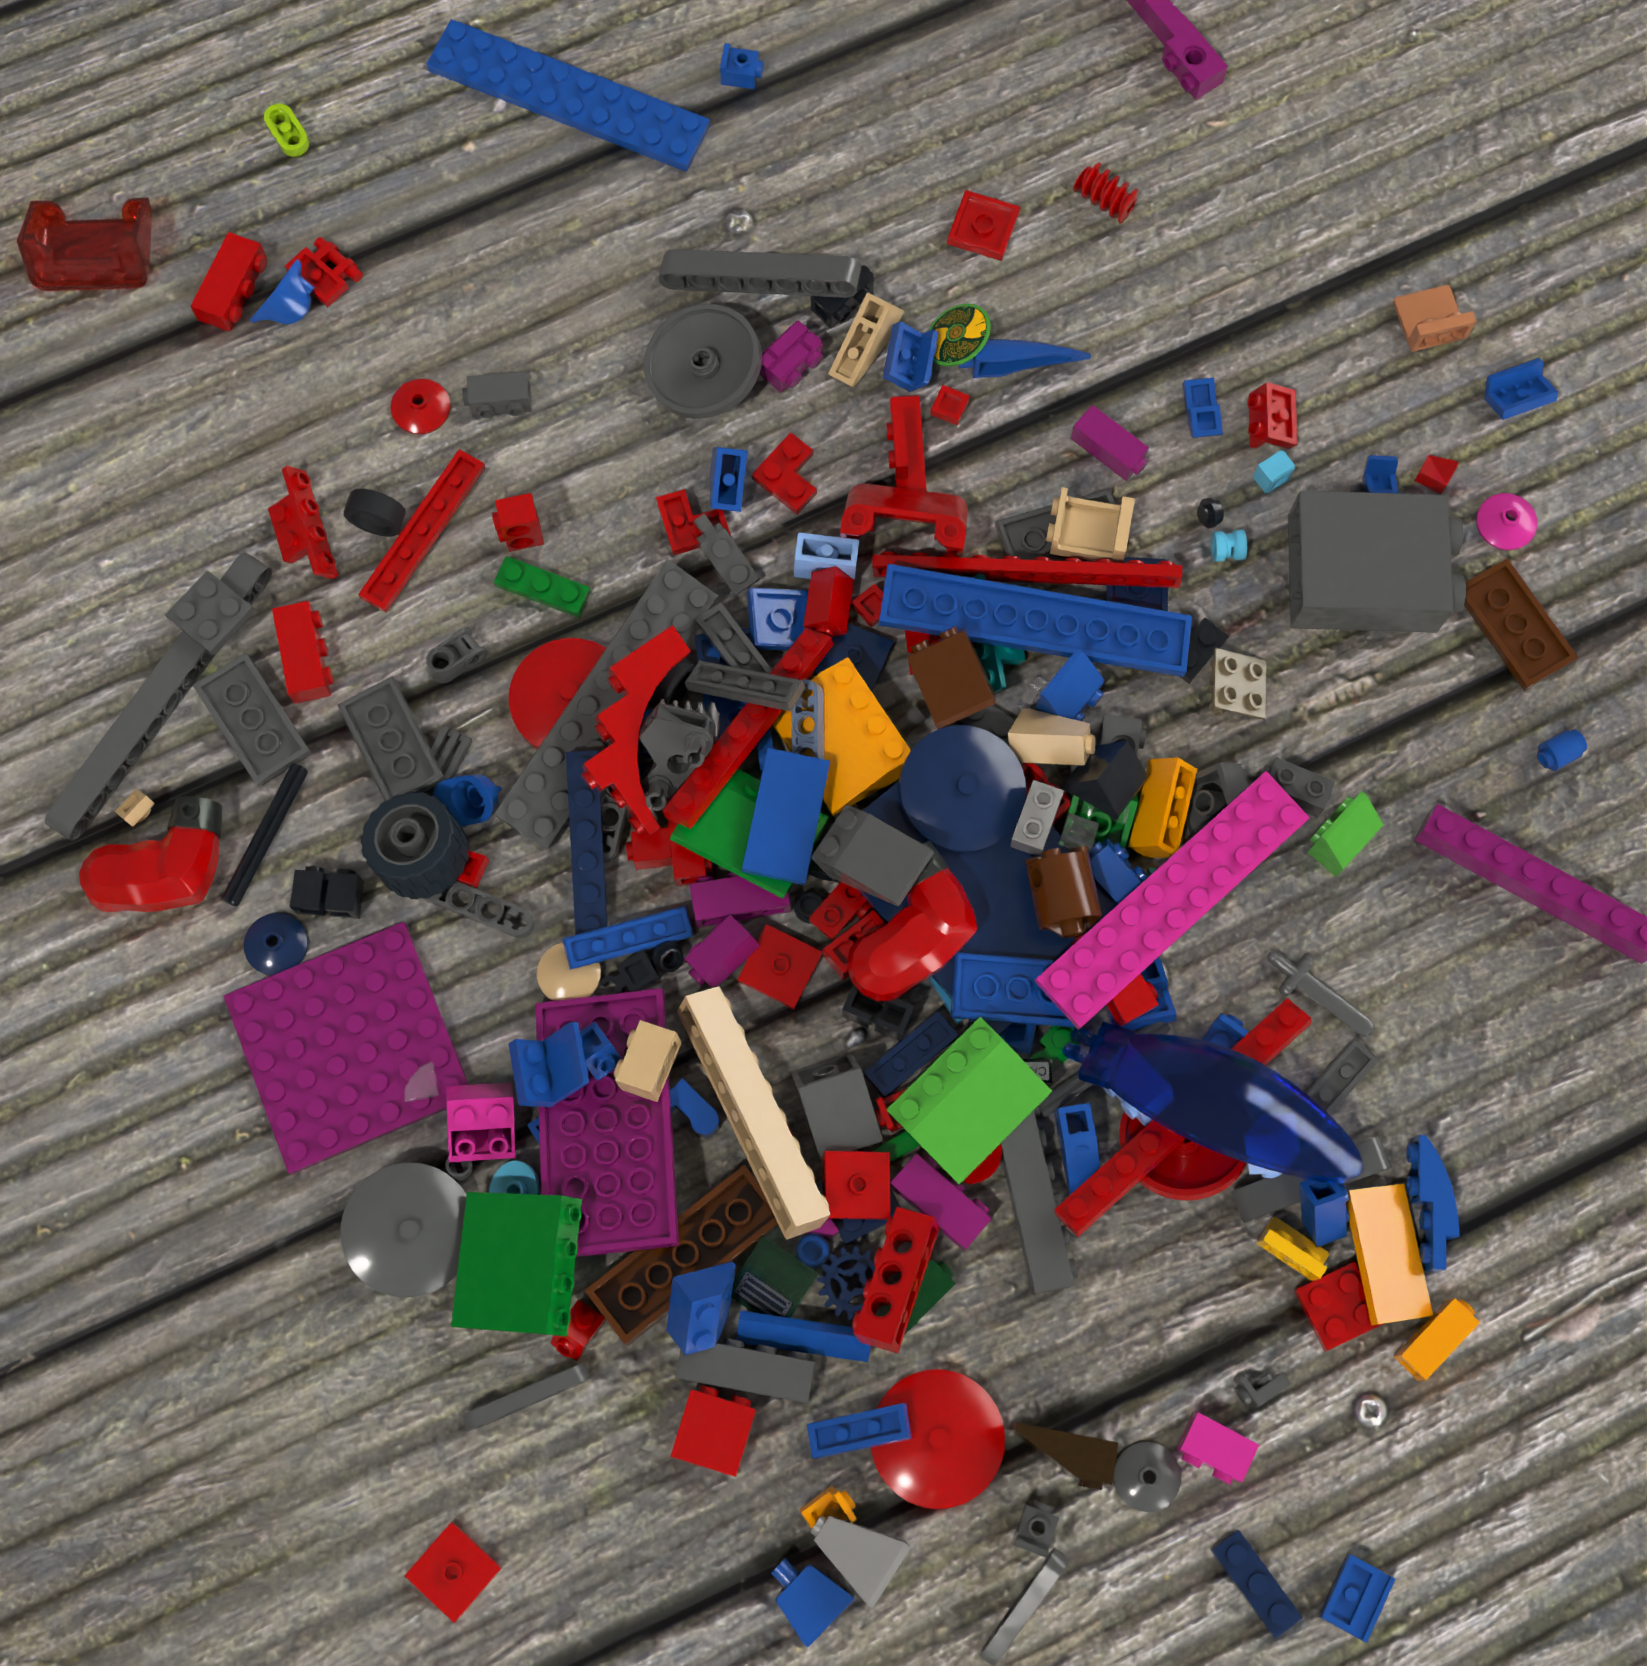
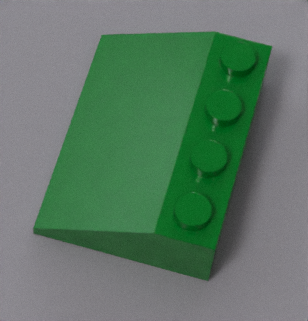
M737 769L694 826L690 829L677 824L670 840L784 899L793 883L741 872L760 780ZM821 812L819 814L812 851L816 845V842H818L829 818V816Z

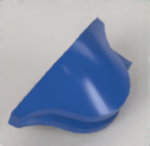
M296 259L274 292L251 317L250 321L255 323L265 319L281 324H292L300 321L307 315L311 306L310 294L315 287L302 277V262L299 259Z

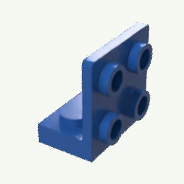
M578 1022L568 1023L543 1041L515 1039L508 1044L519 1106L552 1107L589 1082Z

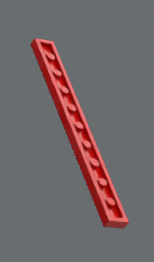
M889 551L882 552L880 555L873 554L872 559L874 577H885L888 564L969 578H973L977 574H984L986 581L1180 588L1182 580V565H1175L1171 561L1144 564L1140 560L1113 563L1109 559L1082 562L1078 558L1051 561L1047 557L1022 560L1017 556H1005L1002 559H993L986 555H974L972 558H964L956 554H943L941 557L928 556L925 553H912L911 556H905Z
M1285 999L1055 1208V1215L1079 1237L1310 1026L1312 1018L1290 999Z

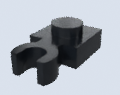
M641 950L616 965L620 972L619 975L616 977L612 975L606 976L600 981V984L603 987H607L615 983L616 989L612 994L625 993L627 988L630 992L641 991L660 980L661 977L647 951Z

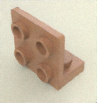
M1449 285L1395 297L1393 301L1411 352L1467 339L1477 322L1473 311L1463 314L1459 312Z

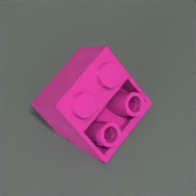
M512 1082L446 1086L449 1162L515 1158Z

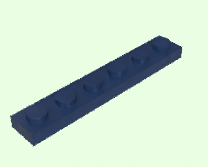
M598 750L566 752L575 935L608 926L601 792L599 793L596 787L591 790L581 776L585 772L582 765L599 753Z

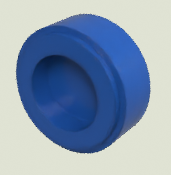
M816 1234L802 1237L796 1246L797 1259L807 1268L820 1267L826 1262L829 1255L827 1242Z

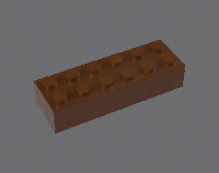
M745 1165L677 1217L679 1246L636 1250L585 1289L587 1295L625 1345L629 1346L668 1315L673 1277L732 1261L734 1263L779 1227L759 1183Z

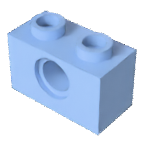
M798 533L794 577L810 579L811 572L836 566L855 581L859 540Z

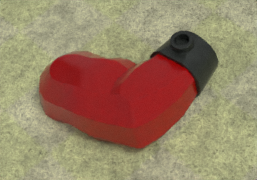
M200 797L176 798L167 826L169 832L162 841L147 840L132 845L107 844L94 849L83 861L79 871L80 885L90 904L103 912H156L201 903L212 885L219 861V839H221L222 805L213 800Z
M930 841L923 843V845L932 849L934 854L907 893L908 907L896 914L885 926L859 937L849 949L847 969L852 983L863 995L876 1001H892L913 986L939 972L976 933V919L962 885L949 870L950 866Z

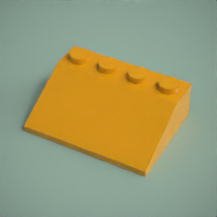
M848 657L811 679V681L818 683L822 687L824 693V760H829L830 765L822 801L832 816L841 812L846 805L852 806L898 780L903 763L911 751ZM808 689L806 693L802 694V698L808 701V697L813 696V691ZM808 707V709L802 708V711L814 712V709ZM783 710L772 725L792 753V710ZM811 717L804 719L801 724L804 734H810L814 729L815 723ZM811 748L806 749L802 754L815 757V753Z

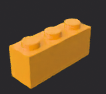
M1178 757L1149 759L1146 770L1148 779L1142 787L1128 846L1147 858H1170L1180 847L1197 768Z

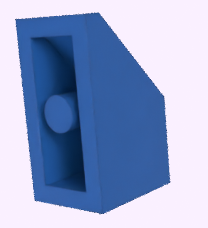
M714 447L712 449L709 477L710 508L741 512L747 460L746 450Z

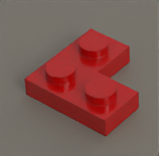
M790 432L752 473V480L798 515L817 494V489L797 474L813 456V449Z
M685 489L656 497L657 506L673 556L700 548V543L696 538L702 534L694 524V520L702 514L707 516L713 526L720 523L723 529L725 528L731 536L723 510L715 509L693 516Z

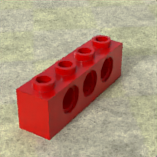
M896 1207L894 1216L888 1218L885 1226L886 1239L883 1248H878L874 1259L875 1272L872 1279L869 1278L864 1287L863 1297L865 1301L862 1310H858L853 1319L852 1329L860 1343L899 1353L940 1229L935 1217ZM902 1243H912L911 1248L907 1252H898V1248ZM892 1274H902L901 1279L896 1284H887V1280ZM882 1305H891L887 1315L876 1316L877 1310Z

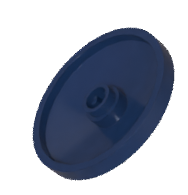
M954 725L928 734L914 746L901 768L898 794L901 809L907 822L926 842L930 841L935 847L948 852L972 853L996 844L1015 827L1025 804L1026 781L1017 756L1002 739L982 728L969 725Z

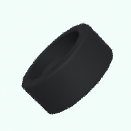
M361 488L350 492L343 513L348 522L366 532L392 537L399 534L406 511L395 499L374 490Z
M683 659L659 683L648 704L655 708L661 699H664L667 705H672L673 700H677L679 703L687 691L684 683L696 665L687 659Z

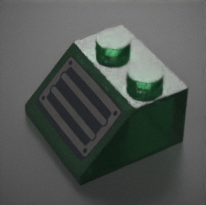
M763 1236L733 1282L731 1298L751 1312L791 1318L817 1280V1277H819V1274Z

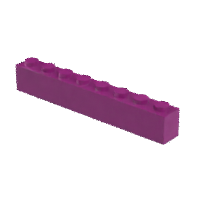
M1439 804L1427 814L1414 838L1415 841L1642 964L1647 961V916Z

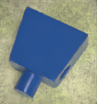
M784 1558L771 1572L784 1587L775 1598V1601L807 1648L854 1600V1596L810 1562L799 1573Z

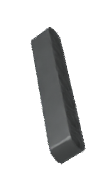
M670 249L664 253L658 281L662 286L672 290L846 298L856 294L861 264L857 259L848 256Z

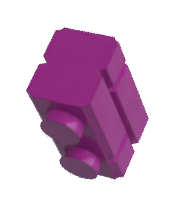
M799 320L794 322L762 353L759 375L767 382L769 381L780 393L788 387L794 388L802 379V373L808 367L811 369L815 368L822 360L823 342Z

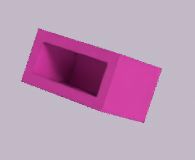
M1193 1412L1175 1450L1183 1453L1181 1460L1198 1469L1203 1464L1214 1470L1212 1473L1214 1478L1231 1485L1232 1481L1243 1482L1259 1444L1199 1412Z

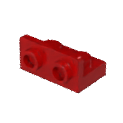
M1266 382L1249 393L1248 433L1250 447L1257 449L1265 443L1287 449L1295 447L1297 445L1296 390Z

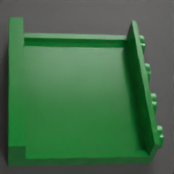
M467 1192L451 1327L567 1337L568 1325L570 1323L571 1297L574 1287L575 1260L578 1252L577 1241L579 1222L582 1215V1199L562 1195Z

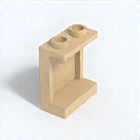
M1062 487L1060 498L1054 497L1051 515L1056 516L1055 524L1049 523L1046 541L1052 542L1050 554L1094 562L1098 559H1109L1113 563H1123L1127 550L1135 498L1123 496L1121 505L1068 497V488Z

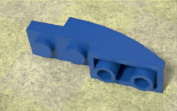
M1418 1135L1412 1138L1411 1143L1407 1145L1406 1158L1407 1162L1411 1163V1176L1407 1178L1406 1191L1407 1195L1411 1196V1204L1424 1205V1210H1421L1419 1218L1420 1228L1424 1230V1243H1421L1419 1251L1421 1263H1424V1271L1440 1272L1446 1270V1240L1460 1237L1459 1218L1454 1192L1445 1166L1426 1135Z

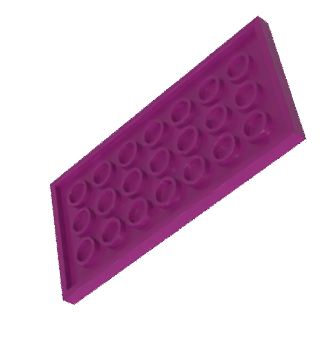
M662 988L535 1003L537 1041L545 1040L570 1022H578L579 1030L582 1031L595 1021L621 1059H624L628 1050V1036L632 1029H637L640 1020L666 1029L665 994ZM588 1069L589 1082L587 1085L552 1107H539L541 1195H562L582 1199V1215L579 1222L578 1252L576 1257L679 1246L669 1075L658 1102L621 1090L615 1081V1069L598 1081Z

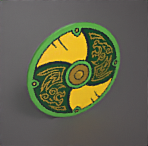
M960 304L949 308L938 316L929 328V331L933 329L938 332L937 350L933 361L938 365L951 367L961 365L975 357L985 346L991 331V322L986 311L975 304Z

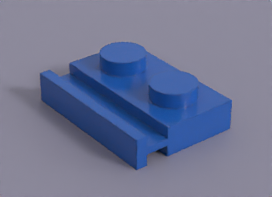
M1347 1553L1319 1617L1367 1643L1396 1579Z

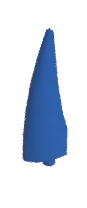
M988 339L985 346L975 357L958 365V368H972L973 378L1002 377L1027 369L1088 360L1091 358V354L1046 343Z

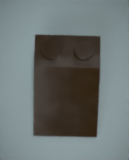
M1010 1423L1009 1430L1069 1477L1079 1479L1078 1486L1102 1490L1103 1484L1112 1485L1118 1442L1021 1423Z

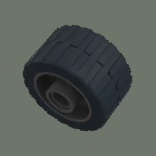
M406 792L384 801L370 814V818L363 827L364 831L361 836L362 854L367 860L366 863L380 880L397 895L403 898L409 897L410 899L430 898L433 895L444 892L450 885L452 886L459 875L463 873L469 856V844L466 834L449 809L438 798L423 792Z

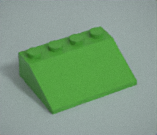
M979 1017L887 1111L960 1185L1053 1091Z

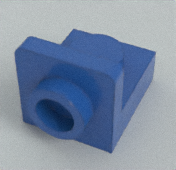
M1221 1013L1212 1023L1195 1050L1216 1063L1243 1039L1248 1031L1243 1028V1022L1231 1014L1226 1016Z
M594 1021L580 1031V1035L582 1037L586 1066L598 1081L616 1068L621 1057Z

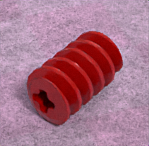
M1100 162L1096 163L1093 167H1086L1074 184V192L1081 191V196L1084 199L1090 198V202L1093 205L1100 204L1101 211L1106 212L1109 210V216L1112 219L1118 217L1119 224L1123 223L1137 202L1136 197L1139 190L1135 188L1132 192L1127 193L1129 183L1125 182L1119 187L1120 176L1118 175L1109 180L1111 172L1109 168L1102 174L1099 173L1102 165Z

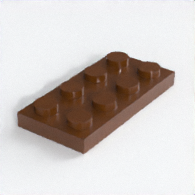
M1508 558L1466 582L1465 608L1524 691L1573 663L1578 658Z

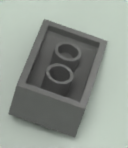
M846 805L811 858L830 878L899 907L934 852L932 849L871 814Z

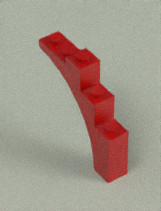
M673 625L609 668L608 674L610 677L607 680L617 694L622 692L624 697L596 716L595 721L597 724L594 728L604 742L609 740L611 745L582 765L585 772L581 776L589 788L592 790L596 787L600 793L611 786L613 791L610 795L620 809L625 806L632 816L628 820L638 835L644 833L646 837L659 830L660 826L650 808L646 805V798L640 783L637 761L639 730L646 706L656 687L667 673L691 652Z

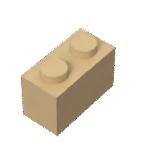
M640 1020L637 1029H632L628 1036V1050L624 1059H620L615 1068L614 1077L620 1089L658 1102L682 1043L678 1034Z

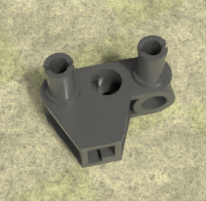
M659 703L644 720L639 738L652 757V760L641 774L640 783L644 785V789L648 794L646 797L647 807L649 808L653 802L651 810L660 811L665 808L667 799L673 795L696 767L703 764L705 757L713 747V737L716 732V725L710 716Z

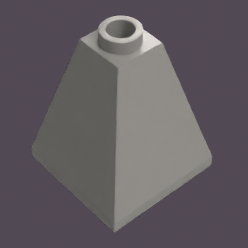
M821 1515L810 1531L815 1536L814 1541L871 1608H874L911 1548L902 1539L830 1515L827 1518Z

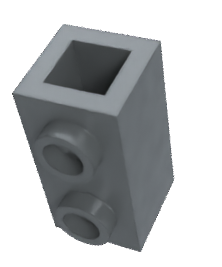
M527 371L467 376V388H462L464 406L470 407L473 417L491 418L499 414L519 416L524 414V412H532L531 386Z
M1277 757L1271 766L1265 764L1260 776L1267 771L1305 813L1318 818L1325 809L1335 781Z

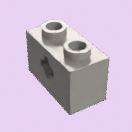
M1033 780L1010 847L1041 857L1064 790Z

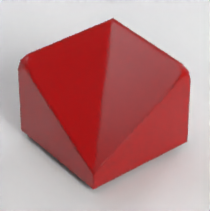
M1428 455L1414 481L1441 495L1459 462Z

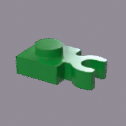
M1052 1026L1038 1042L1044 1048V1051L1034 1053L1030 1059H1052L1053 1069L1054 1059H1057L1063 1065L1084 1038L1071 1027Z

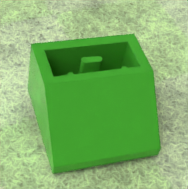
M1361 791L1355 799L1349 795L1310 839L1314 845L1307 853L1335 877L1343 871L1384 825L1364 792Z

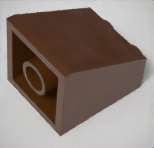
M956 626L940 632L941 638L932 643H929L928 639L922 640L910 647L912 652L907 654V659L937 730L996 704L994 690L965 627L960 630Z

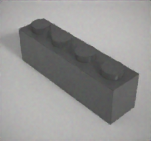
M726 1338L724 1339V1344L716 1343L713 1348L684 1355L680 1350L675 1375L676 1379L806 1404L809 1402L815 1362L809 1361L810 1354L790 1351V1356L786 1357L776 1355L777 1348L757 1345V1350L754 1351L744 1349V1342Z

